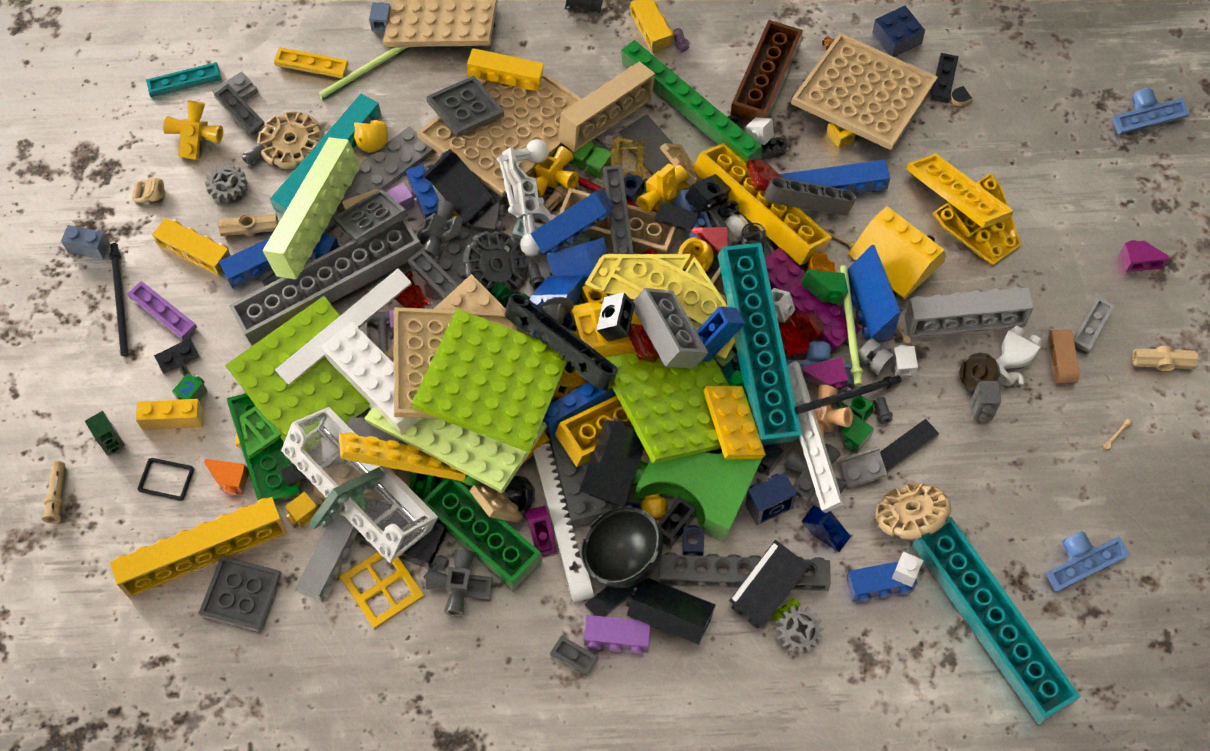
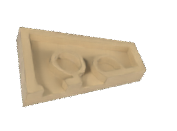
M665 143L660 147L673 166L680 165L687 171L689 178L686 182L689 187L703 180L692 170L694 164L682 145Z

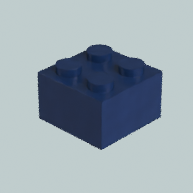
M906 5L875 19L872 33L890 56L896 57L922 44L925 29Z
M786 473L781 475L774 474L767 479L768 481L761 484L757 482L749 487L745 505L756 525L762 524L794 508L797 493Z

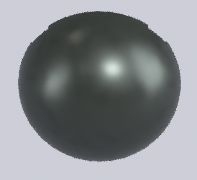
M633 506L616 507L606 511L589 526L590 530L585 539L583 538L581 559L586 571L599 583L613 588L631 587L644 581L658 566L663 551V537L659 525L645 510L633 508Z

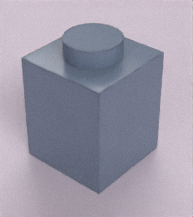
M372 2L369 17L372 31L386 30L391 10L390 3Z

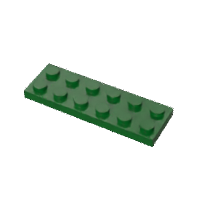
M246 393L227 398L229 411L257 501L262 498L272 497L274 502L298 497L300 492L297 484L290 487L280 472L291 465L289 458L281 451L284 442L280 438L249 459L242 433L240 416L255 407V404Z

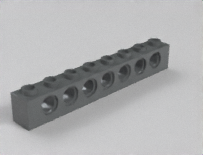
M667 552L660 559L659 582L668 586L739 588L749 575V573L742 574L739 569L747 568L751 572L761 559V556L740 557L739 555L731 554L728 557H721L718 554L698 556L696 553L677 555L673 552ZM799 557L811 566L810 571L813 575L806 576L803 574L792 590L829 591L831 585L830 560H825L821 557H815L812 560ZM681 565L684 566L686 570L684 572H679L675 568ZM704 566L707 568V571L701 573L697 571V568ZM725 567L728 569V572L720 573L718 568Z

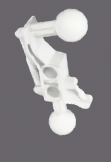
M539 139L530 141L527 147L514 150L513 147H510L497 157L510 205L508 211L510 214L515 215L516 218H523L525 235L520 240V247L523 253L530 257L538 256L542 252L531 236V233L536 230L534 218L548 223L556 217L543 205L544 199L538 198L536 178L528 177L521 170L517 162L528 159L533 163H542L547 159L549 147L544 141Z

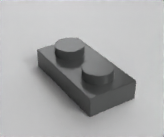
M562 635L550 652L552 657L586 677L598 660V656Z

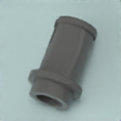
M258 143L249 152H244L242 156L243 161L247 165H253L255 160L261 156V151L265 149L264 146Z
M532 263L534 270H532L531 264L527 265L530 277L529 283L533 288H538L545 279L541 276L539 265Z
M878 397L876 400H873L878 413V421L881 424L891 422L893 420V413L889 411L885 397Z

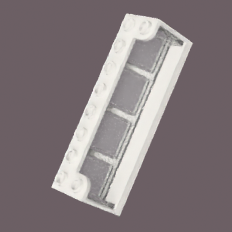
M330 407L292 422L281 451L326 498L333 488L380 467L384 472L379 479L380 483L372 490L368 488L357 497L351 496L340 506L341 510L339 512L389 563L393 562L432 530L438 516L390 468L341 459L340 433L354 432Z

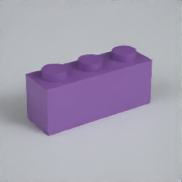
M586 615L584 646H588L591 650L609 648L612 652L629 650L633 654H643L648 652L651 625L633 619Z

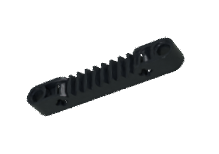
M521 294L510 295L504 313L507 319L521 330L530 331L531 335L536 333V339L542 338L543 344L548 342V348L554 347V353L559 352V357L565 356L566 362L571 361V366L576 367L579 375L597 389L608 391L612 388L618 372L617 367L527 297Z

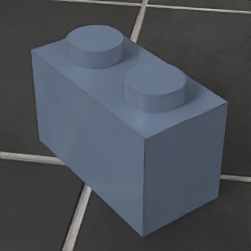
M67 225L61 239L68 253L104 260L110 246V242L104 232Z

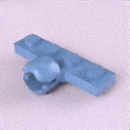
M1144 88L1135 92L1131 97L1135 110L1115 115L1112 120L1118 135L1186 118L1189 116V111L1183 98L1159 103L1154 91L1151 88Z
M810 342L806 352V359L786 360L787 365L796 361L800 364L802 370L804 366L830 360L831 347L826 342ZM844 363L848 376L846 385H854V379L850 371L852 364ZM804 377L805 382L814 383L811 380Z
M1082 531L1062 541L1069 560L1045 572L1056 592L1130 556L1120 536L1101 546L1094 547L1086 533Z

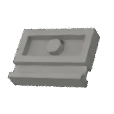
M242 71L212 90L213 94H215L225 85L229 84L244 101L258 92L257 87L253 85Z
M878 446L839 459L848 488L888 476Z

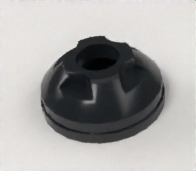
M514 476L505 492L508 494L509 500L517 505L518 511L524 513L529 510L535 501V488L526 477Z

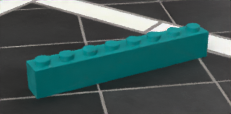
M362 93L355 99L272 195L270 201L273 209L282 214L286 212L328 138L349 140L352 147L357 145L354 139V123L371 124L370 121L378 120L381 115L378 102Z

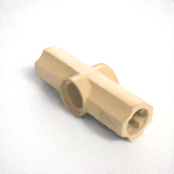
M244 213L237 218L219 219L218 221L220 236L244 234L246 237H254L258 233L273 232L279 224L277 214L254 216L251 213Z
M1160 346L1156 349L1135 348L1132 362L1135 367H1157V370L1163 372L1171 371L1175 368L1195 369L1198 363V353L1190 350H1174L1171 346Z

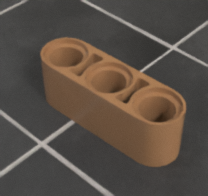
M1050 330L1048 340L1055 382L1057 384L1078 383L1079 368L1072 330Z

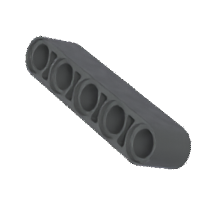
M776 177L771 179L764 193L765 199L774 204L845 216L849 214L857 200L856 195L849 190Z

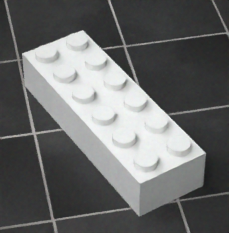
M353 322L321 346L325 358L401 435L420 420V418L394 417V363Z

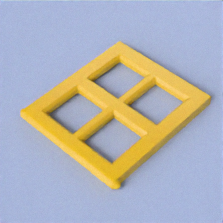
M378 551L341 574L338 578L343 581L374 629L425 597L399 557L392 562L397 571L381 580L372 567L373 564L384 558ZM367 569L377 584L361 594L351 578ZM403 578L412 594L396 603L387 588ZM382 591L392 607L376 617L366 601Z

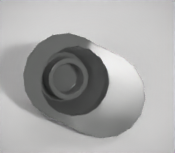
M554 297L544 301L538 307L563 325L565 315L571 312L574 308V303L569 298Z

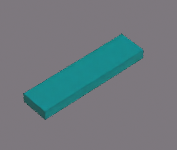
M214 62L146 79L150 97L222 79L218 63Z

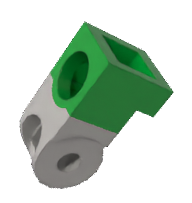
M845 386L838 393L851 390V388ZM861 395L835 403L838 407L840 405L845 408L850 407L852 413L863 421H866L873 414V403Z

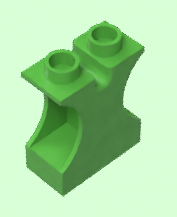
M703 452L655 464L651 460H649L648 464L640 460L632 482L633 485L637 486L633 500L637 502L645 496L654 494L670 496L678 499L680 496L696 508V518L700 528H704V534L724 542L762 459H725L723 454Z

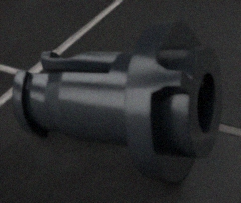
M566 0L565 9L569 13H573L574 8L598 11L600 13L603 0Z

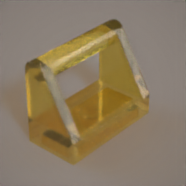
M612 138L611 166L622 165L623 149L637 148L636 171L622 169L623 178L628 172L643 178L644 142L625 138Z

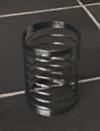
M758 223L746 224L742 229L741 245L745 243L753 244L748 242L749 240L758 241L757 243L762 244L764 253L765 228ZM753 224L762 227L763 231L761 232L764 234L761 238L762 240L745 238L747 237L746 227Z

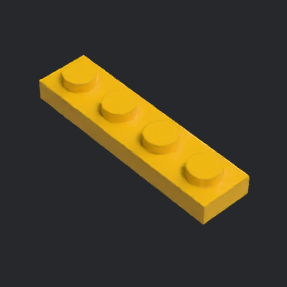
M279 47L274 59L275 66L337 78H344L349 65L348 60L282 47Z

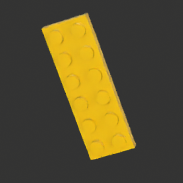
M936 153L907 163L906 170L982 228L1012 217L1014 211Z
M352 432L340 433L341 459L464 481L466 474L409 444H399L394 440H379L373 436H358Z

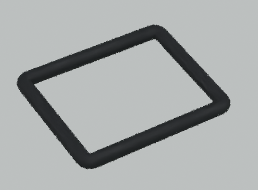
M149 458L137 489L142 493L183 500L194 472V467ZM151 462L189 469L180 496L142 488Z

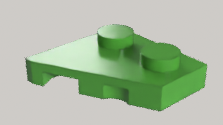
M256 406L240 416L242 433L249 459L280 439L281 433L271 421L264 417Z

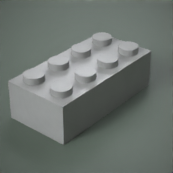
M644 288L633 301L635 303L634 311L642 323L644 331L652 341L653 347L658 352L665 367L695 368L708 354V351L675 293L669 290Z

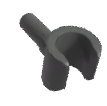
M438 555L431 569L435 571L438 567L446 569L449 564L448 558Z

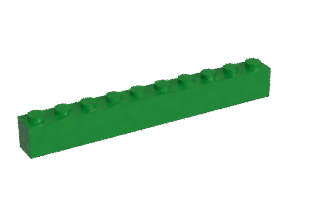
M633 40L621 49L622 64L629 68L641 62L655 73L653 90L718 145L726 144L751 167L762 159V146L637 41Z

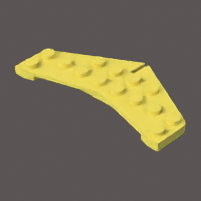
M605 254L599 259L585 283V286L593 291L611 295L624 292L633 300L644 288L673 291L696 331L719 306L728 307L695 256L687 270L683 271L691 254ZM734 336L716 354L717 357L726 360L735 344Z

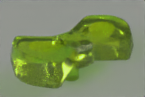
M791 598L788 604L778 608L771 618L775 622L779 618L784 619L782 613L784 611L789 613L790 607H794L796 610L797 606L801 605L800 602Z

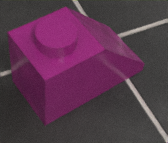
M1131 240L1125 242L1120 252L1125 272L1164 269L1169 261L1167 254L1146 241Z
M842 357L804 366L801 370L805 378L819 386L829 385L840 390L848 382Z
M546 506L525 511L534 547L541 552V556L556 553L557 548Z

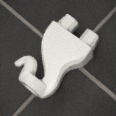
M1015 326L1011 331H1008L1001 345L1002 355L996 360L1000 367V375L997 381L999 384L1011 386L1015 381H1018L1019 385L1024 384V378L1021 373H1008L1005 369L1020 368L1031 364L1040 349L1041 338L1036 335H1032L1029 340L1023 338L1022 336L1025 331L1019 326Z

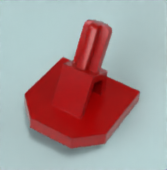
M786 322L778 323L785 357L806 353L809 348V340L793 325Z

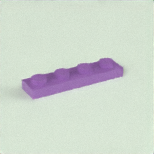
M140 281L128 293L130 299L183 341L197 328L192 320L144 282Z

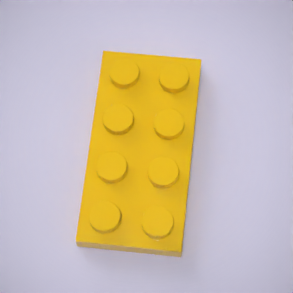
M706 386L703 392L724 458L762 459L765 456V452L743 386Z

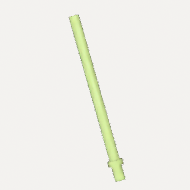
M408 47L392 48L319 92V96L321 99L327 97Z
M843 265L839 269L840 273L845 274L848 294L843 300L852 363L850 371L854 379V385L861 386L863 369L860 368L848 269L847 266Z

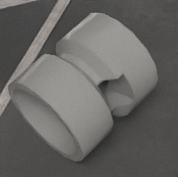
M872 338L864 344L858 353L859 361L864 365L869 364L870 370L878 376L888 368L894 359V354L886 348L881 349V345Z

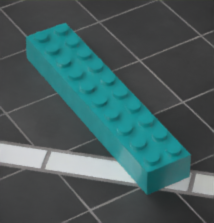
M753 243L722 247L718 254L727 305L728 307L737 308L745 322V325L734 335L746 398L762 446L794 442L802 433L798 414L794 411L796 404L762 244Z
M949 517V519L945 520L946 523L941 529L931 535L927 533L922 535V538L915 539L912 546L1037 724L1040 725L1074 704L1081 696L953 518Z

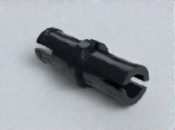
M732 200L720 206L717 212L725 220L739 210V207H736L739 204Z

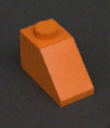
M211 459L204 460L206 467L224 493L228 495L244 493L249 475L245 464Z

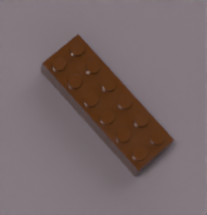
M768 20L732 101L731 115H736L741 120L751 122L755 117H770L801 45L803 30Z

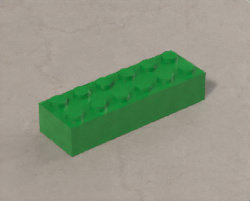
M445 478L423 502L438 516L436 523L444 525L446 531L467 550L472 551L482 564L514 591L542 562L541 552L504 520L489 517L469 492L470 490L461 482Z

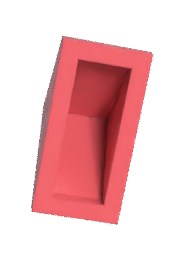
M727 227L692 229L697 238L706 241L711 246L715 257H718L722 247L728 246Z

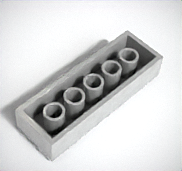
M1020 286L1004 290L997 288L992 291L977 290L972 293L937 294L932 297L917 296L910 299L905 314V322L910 338L1014 328L1015 326L1025 327L1034 306L1029 287L1022 288Z

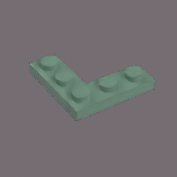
M380 467L333 488L310 520L309 524L313 529L319 526L326 527L333 521L332 517L341 510L340 506L351 496L357 497L366 489L372 490L380 483L379 479L384 474Z

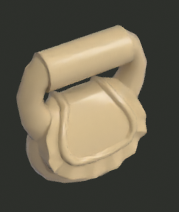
M150 177L137 181L134 184L132 200L136 203L161 200L164 194L163 180ZM142 184H145L143 197L140 198Z

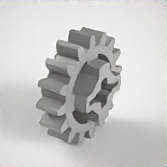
M225 163L223 168L217 165L216 171L210 170L212 175L206 176L208 181L205 182L208 194H211L213 199L218 198L219 202L226 199V202H229L230 198L236 200V195L242 196L241 190H246L245 185L248 182L244 171H241L239 166L235 168L234 164H231L230 167H227Z
M802 605L797 606L796 610L794 607H790L789 613L784 611L782 613L784 619L779 618L777 620L781 626L776 628L777 631H781V635L777 638L784 639L782 646L790 645L789 651L791 652L797 648L798 653H802L803 648L806 652L811 651L810 645L817 647L818 644L815 640L823 638L818 633L824 631V628L818 626L822 619H815L818 613L810 614V607L803 611ZM801 616L806 617L809 620V622L802 619ZM788 621H790L791 624L789 629L787 630V623ZM802 626L803 631L797 632L796 628ZM813 628V634H812V637L810 638L809 633H810L811 629ZM790 637L797 639L798 643L792 641Z

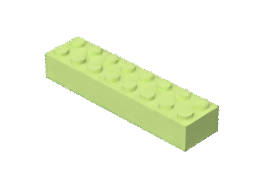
M328 138L263 249L277 277L298 278L307 260L312 255L315 246L320 241L324 230L328 227L341 200H343L346 191L351 186L355 175L359 172L361 166L349 140Z

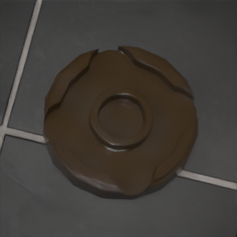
M981 352L969 356V359L961 364L959 370L961 382L971 391H975L978 382L998 381L1000 375V367L995 358L988 353Z

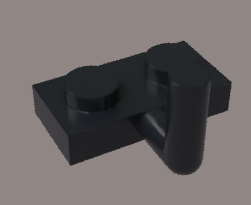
M191 338L154 355L163 374L178 367L183 376L190 373L185 363L200 357Z

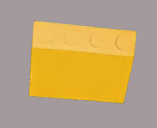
M888 206L873 218L848 252V256L856 261L870 245L875 244L892 291L903 300L945 262V250Z

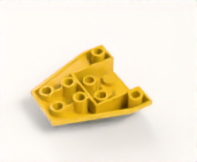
M992 173L977 182L978 185L1008 206L1003 188ZM949 202L933 212V215L943 229L991 266L1022 245L1013 217L982 228Z
M603 303L575 305L570 312L579 338L603 357L654 348L635 311L633 312L628 337L613 341H607L596 330Z

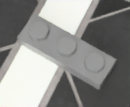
M1097 296L1074 336L1075 347L1089 353L1113 311L1114 304Z

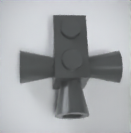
M446 200L439 201L437 214L434 213L426 217L423 227L417 233V238L423 245L422 249L433 260L439 258L440 244L457 237L462 230L461 224L463 219L457 215L451 218L457 209L456 205Z
M825 444L832 465L841 454L832 445ZM793 449L786 459L784 466L801 472L793 487L797 496L808 502L816 490L806 459L796 449ZM835 477L841 494L847 485V481Z
M465 549L454 550V567H449L448 575L428 569L426 590L446 588L448 595H450L443 611L447 615L456 617L465 615L464 597L490 600L493 577L471 575L469 568L475 555L472 551Z

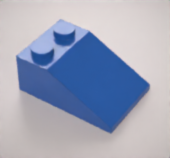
M600 237L554 251L551 254L547 253L546 255L553 277L584 276L583 284H585L599 259L603 255L608 254L604 238Z
M584 276L548 277L531 295L530 301L539 306L550 298L565 297L572 300L575 306L577 305L585 278ZM570 312L565 315L563 325H571L572 317Z

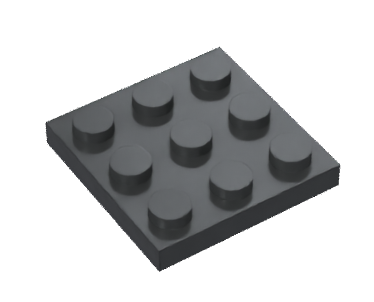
M475 76L427 96V103L456 137H460L504 117V110Z
M380 189L336 215L333 219L350 238L360 245L368 242L375 235L383 233L393 224L401 222L408 214L406 209L383 189Z
M221 555L199 610V616L260 632L282 575L281 571Z

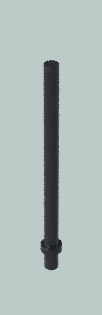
M111 243L109 259L112 260L120 355L125 357L129 354L119 260L121 259V253L119 252L118 244Z
M899 375L894 377L887 376L878 382L796 406L794 411L796 414H801L882 388L889 389L895 384L901 383L902 378Z

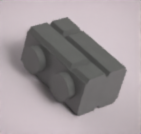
M978 382L971 398L974 420L989 422L994 418L1001 404L999 382Z

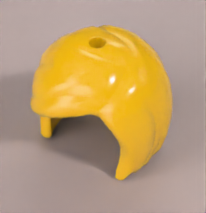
M373 120L370 121L371 124L354 123V139L357 146L364 152L376 153L386 146L388 128L385 122Z
M696 237L689 238L681 245L678 254H691L684 269L688 268L694 256L705 272L712 266L714 254L711 246L706 241Z

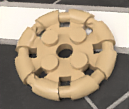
M285 112L284 115L272 117L263 125L264 129L259 132L257 144L260 143L264 146L265 149L261 151V156L270 165H278L281 169H296L323 138L324 132L320 130L321 125L312 116H305L302 112ZM286 121L288 122V124L281 126L280 124ZM291 136L295 137L293 141H286V139Z
M911 483L904 485L905 487L900 489H892L882 497V502L877 504L875 518L881 530L892 537L900 536L901 539H919L927 533L931 535L945 525V519H949L951 514V502L947 498L946 493L936 486H926L924 483Z

